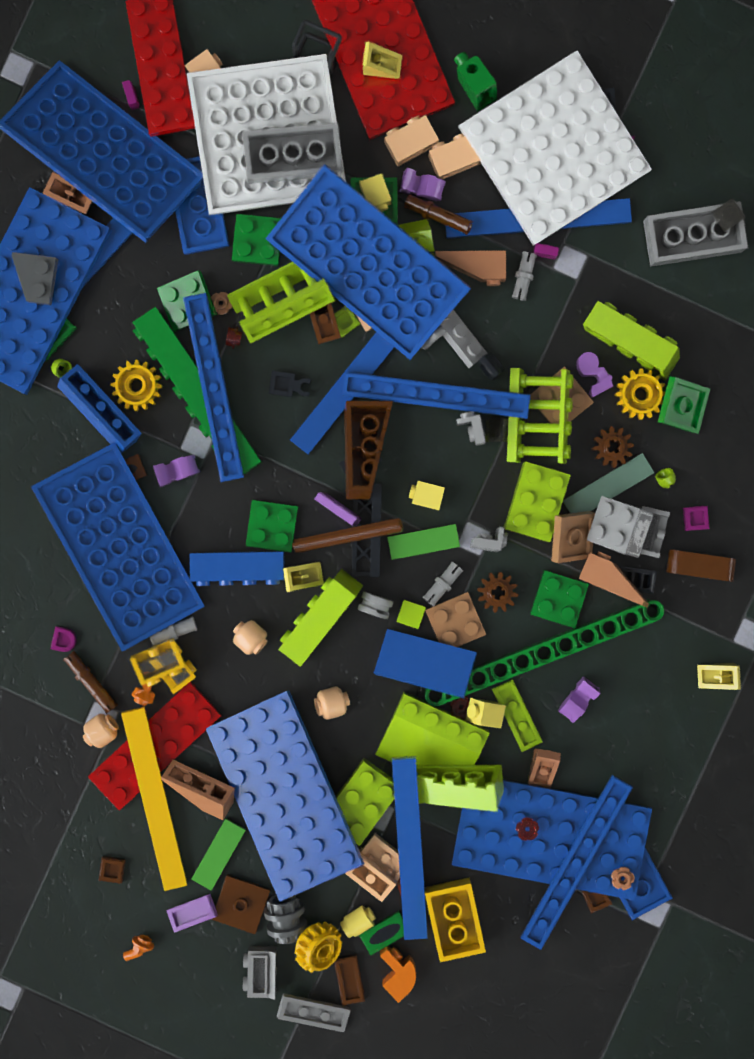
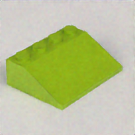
M404 691L375 755L392 762L393 757L416 756V766L475 765L490 732L484 727L465 721L466 719L440 707L431 706L427 701Z

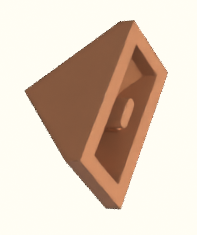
M52 172L43 194L76 211L87 214L92 201L60 175Z

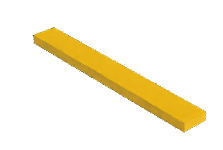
M145 707L123 711L121 715L164 891L187 886Z

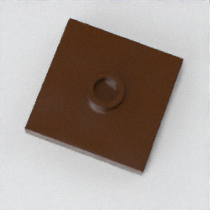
M227 874L216 905L218 916L211 920L256 934L271 889Z

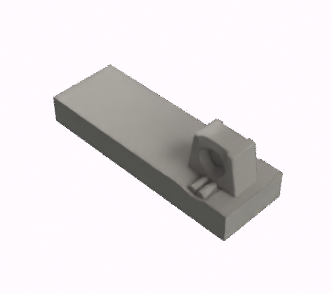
M283 993L277 1018L344 1032L350 1009L346 1006Z

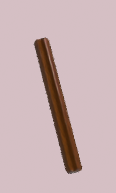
M397 518L293 540L292 546L294 551L299 553L402 532L403 523L401 519Z

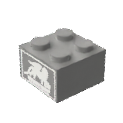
M601 496L587 541L639 558L654 513Z

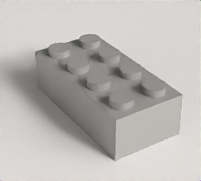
M338 123L243 131L247 184L314 178L324 164L339 176L342 174Z
M741 201L650 215L643 220L650 267L742 253L748 248Z

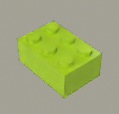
M523 462L504 529L551 542L554 533L555 515H559L570 475L529 462Z
M363 758L336 795L353 838L359 846L395 799L393 779L365 758Z

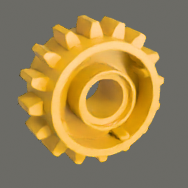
M135 360L134 365L127 361L125 368L119 366L120 372L113 374L116 381L111 383V386L115 387L116 391L112 395L120 397L117 400L119 404L126 402V409L133 405L134 411H138L139 406L147 410V404L155 405L156 403L153 399L161 397L158 393V389L163 388V385L158 384L161 376L154 375L157 370L155 367L148 369V362H144L141 366L139 360ZM139 379L143 384L142 389L134 392L131 384L134 380Z
M640 368L638 374L633 370L630 371V378L625 375L621 377L624 383L616 385L620 391L615 393V396L620 399L616 404L623 406L622 413L628 411L630 413L629 418L638 415V419L642 420L644 414L651 418V411L655 413L660 412L658 406L663 403L662 397L665 396V392H662V388L665 386V383H659V375L653 377L652 370L645 374L643 368ZM637 388L645 390V400L641 401L636 398L635 391Z
M327 922L323 924L316 923L307 927L301 933L296 943V961L303 969L309 970L311 973L314 970L322 971L327 969L336 961L341 952V933L338 932L336 927Z

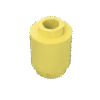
M362 905L346 915L344 920L340 922V925L348 938L357 937L375 925L373 920L376 917L370 907L365 908Z

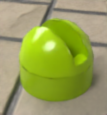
M64 359L54 360L51 366L52 373L59 378L72 369L71 363ZM59 366L64 367L63 371L58 369Z
M671 468L662 469L655 476L658 484L663 488H670V485H674L676 481L675 474Z

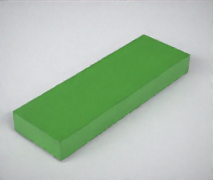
M456 524L387 537L392 560L460 547Z
M226 818L191 880L212 890L246 828Z

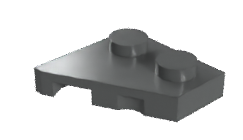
M12 252V259L26 301L29 303L52 305L58 259L55 257Z

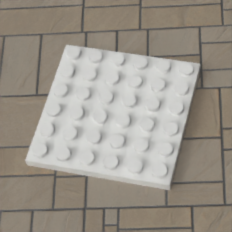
M578 51L570 54L459 125L462 134L476 152L481 164L533 246L652 170Z
M326 54L187 73L209 215L293 204L313 178L247 184L243 131L337 123ZM341 153L342 174L340 175V177L343 180H345L344 166Z

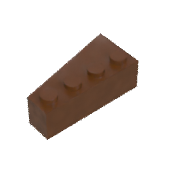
M346 401L344 409L346 499H370L393 401Z

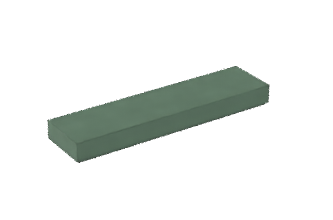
M643 453L626 462V464L619 466L564 499L563 504L569 514L592 511L598 507L601 496L612 499L652 475L654 471Z

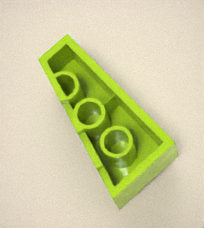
M597 301L583 323L585 331L611 347L616 344V349L628 358L637 357L636 360L642 367L648 371L654 368L660 372V378L666 381L680 359L679 347L676 346L677 342L667 336L665 338L656 334L657 331L648 325L643 327L637 324V319L627 313L624 315L618 313L614 305L608 302L603 304Z
M343 569L339 571L334 579L329 577L321 587L324 590L321 596L318 597L315 594L307 606L310 610L306 615L301 612L294 621L296 628L292 632L287 630L280 639L283 644L278 650L301 667L357 596L363 585Z
M501 765L416 766L419 804L426 803L497 812L504 792Z

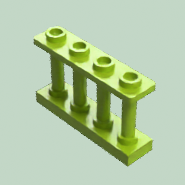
M294 262L227 295L235 312L240 313L243 311L245 319L239 322L250 343L335 301L325 279L317 282ZM306 280L308 287L296 293L293 285ZM284 290L288 297L275 303L272 296ZM264 301L267 308L254 314L251 306Z
M510 368V393L523 394V390L527 386H561L560 400H530L529 409L560 410L559 424L525 423V421H522V418L509 417L507 462L521 463V458H524V456H558V463L566 464L567 459H570L571 446L567 445L568 436H571L572 423L568 421V413L572 412L573 401L572 398H569V389L573 388L574 378L568 369L561 370V377L527 376V374H524L523 369ZM525 432L559 433L558 447L524 446V444H521L522 434L524 435Z

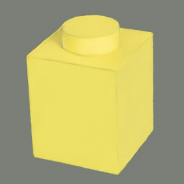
M379 174L360 181L363 196L381 212L387 210L388 205H391V198L383 175Z
M417 481L416 485H411L408 498L413 499L412 504L439 510L445 488Z
M470 698L465 721L479 726L501 728L506 705L490 700Z

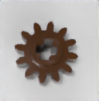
M610 426L608 434L602 429L600 430L602 438H593L598 443V446H594L591 449L593 451L598 450L599 452L595 456V460L603 458V466H606L611 461V466L615 468L618 460L621 464H626L624 456H632V453L627 450L633 447L634 444L627 443V440L631 437L630 434L622 436L623 428L618 429L617 433H615L614 427ZM610 441L617 443L616 453L608 450Z
M502 572L498 573L497 578H494V575L489 573V581L481 579L484 588H477L479 592H483V595L478 600H486L484 608L487 609L492 605L494 613L497 612L498 607H501L506 612L505 605L507 603L511 606L515 605L511 597H518L517 593L512 592V589H515L517 584H509L511 576L502 579ZM497 586H501L500 590H504V593L496 599L491 591L492 589L495 590Z

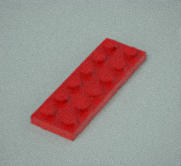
M173 0L125 1L150 137L195 129L188 79L184 66Z
M191 681L148 720L160 772L206 731V728L210 727L222 716ZM128 740L88 776L119 811L140 792Z

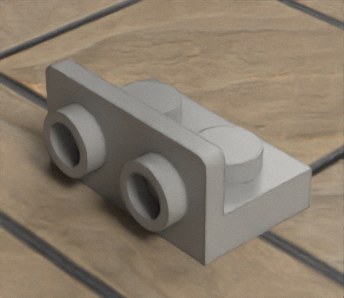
M474 412L460 414L461 419H457L458 426L472 424V427H468L470 442L475 441L476 446L484 445L485 438L480 415L475 416Z
M504 527L496 528L495 540H492L493 535L479 534L471 539L470 548L499 552L501 548L506 547L508 533H504Z

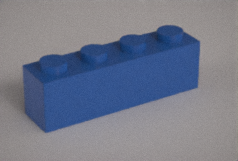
M78 364L60 378L57 387L110 444L116 443L121 454L139 439L142 433Z
M285 551L190 553V582L196 581V586H210V581H219V585H233V581H243V585H257V580H266V585L280 584V580L285 579L283 568H285Z

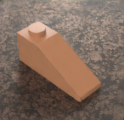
M435 251V257L440 262L480 282H487V286H500L501 282L506 280V251Z
M599 551L597 555L589 553L579 579L644 607H648V601L620 568L610 561L611 556Z
M172 760L161 777V780L199 809L221 820H224L234 803V787L175 760Z

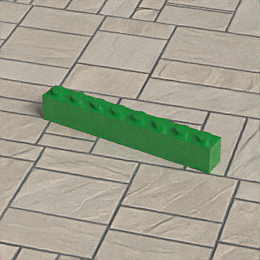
M154 307L132 322L136 327L133 332L140 342L145 340L149 346L146 351L152 360L155 361L157 359L162 365L159 368L160 372L166 380L169 378L175 385L172 389L177 397L185 399L188 404L185 408L190 416L198 418L201 423L198 428L205 438L210 436L212 439L197 365L159 309ZM233 420L243 473L245 475L261 464L262 461Z

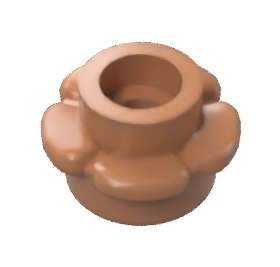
M226 292L215 293L211 296L215 310L219 315L226 314L232 308Z
M627 867L615 869L611 875L613 886L617 889L622 888V890L629 889L635 879L634 874Z

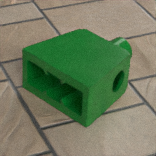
M466 52L458 54L454 59L458 66V81L476 111L479 112L497 101L496 81L478 56L470 59Z

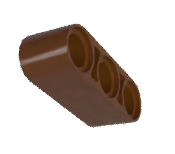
M670 549L666 572L733 582L736 559Z

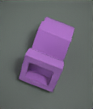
M407 167L403 172L398 192L415 194L417 197L433 201H441L446 182L433 175L416 176V171Z
M586 352L578 358L576 366L581 377H596L597 383L591 386L589 390L590 398H593L613 387L612 376L604 367H598L599 360L594 353Z
M195 455L177 458L167 465L162 463L153 466L159 486L163 487L171 484L172 481H180L200 473V469H198L195 461Z
M583 676L578 681L575 690H572L563 701L558 712L574 723L586 711L589 700L591 698L595 700L601 694L600 688Z

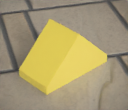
M366 42L363 75L400 78L402 55L371 42Z
M320 562L283 568L287 592L324 584Z
M734 663L697 665L699 688L741 689L739 665Z

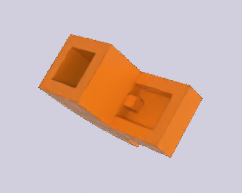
M386 946L380 950V957L393 970L382 980V986L399 1003L410 993L415 985V964L410 955L402 961L403 956L395 947L391 949L389 946Z

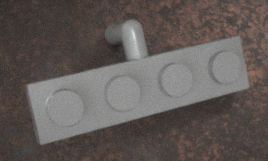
M454 310L450 312L421 347L422 349H428L437 339L444 336L468 368L476 364L481 357L488 354Z

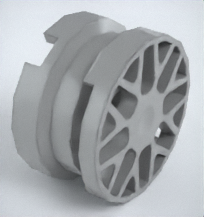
M363 591V601L359 604L358 610L388 619V610L392 607L394 601Z

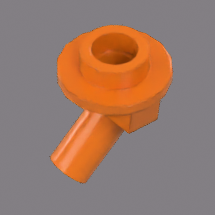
M144 684L142 688L136 687L132 692V696L136 703L147 706V703H153L155 693L151 691V686Z
M146 935L134 936L132 939L133 949L125 951L123 957L128 961L153 950L154 944L152 939Z

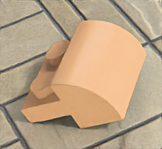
M375 833L366 845L360 849V854L365 864L345 874L383 902L400 879L399 854L397 849Z

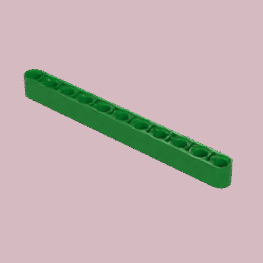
M649 599L647 600L649 605L655 604L657 607V613L652 617L648 616L647 607L635 604L473 667L465 696L656 622L664 615V607L660 602ZM633 612L636 620L632 625H627L625 623V616ZM607 621H612L614 624V630L611 633L603 631V625ZM589 629L593 634L592 639L584 642L581 639V634L584 630ZM563 638H569L571 641V646L567 650L560 649L559 643ZM546 646L549 648V655L541 659L538 657V650ZM520 655H526L528 658V663L524 667L516 665V658ZM502 663L506 665V672L500 676L496 675L494 667ZM476 672H482L485 675L484 681L480 684L472 681V677ZM426 688L424 693L426 701L431 706H440L460 698L442 693L441 698L434 701L428 696L431 689Z

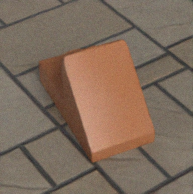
M534 749L528 784L551 788L560 763L561 753Z

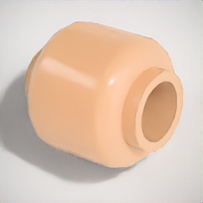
M253 620L246 623L241 621L233 630L235 633L233 643L247 655L252 653L258 654L268 642L266 640L267 632Z
M337 686L319 691L317 698H314V706L318 716H322L326 720L343 716L346 713L347 706L350 705L348 694L342 692Z
M97 714L84 725L85 734L83 739L89 746L93 745L97 748H103L117 737L118 724L109 714Z

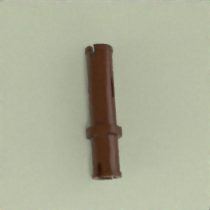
M409 194L405 201L404 208L421 214L424 219H433L466 235L471 231L473 226L472 220L438 207L433 201L429 200L427 202L412 194Z
M75 651L63 659L76 675L75 679L82 682L106 714L118 705L91 673L90 670L92 669L83 663Z

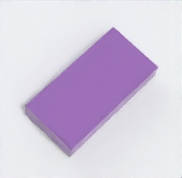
M319 492L315 497L316 501L352 526H357L360 522L361 517L326 492Z
M211 894L166 910L174 933L218 916Z

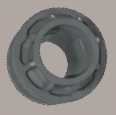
M277 895L269 899L267 906L264 908V916L270 921L266 926L267 934L274 938L277 943H294L307 928V920L301 916L305 912L304 903L296 898V895L279 901Z

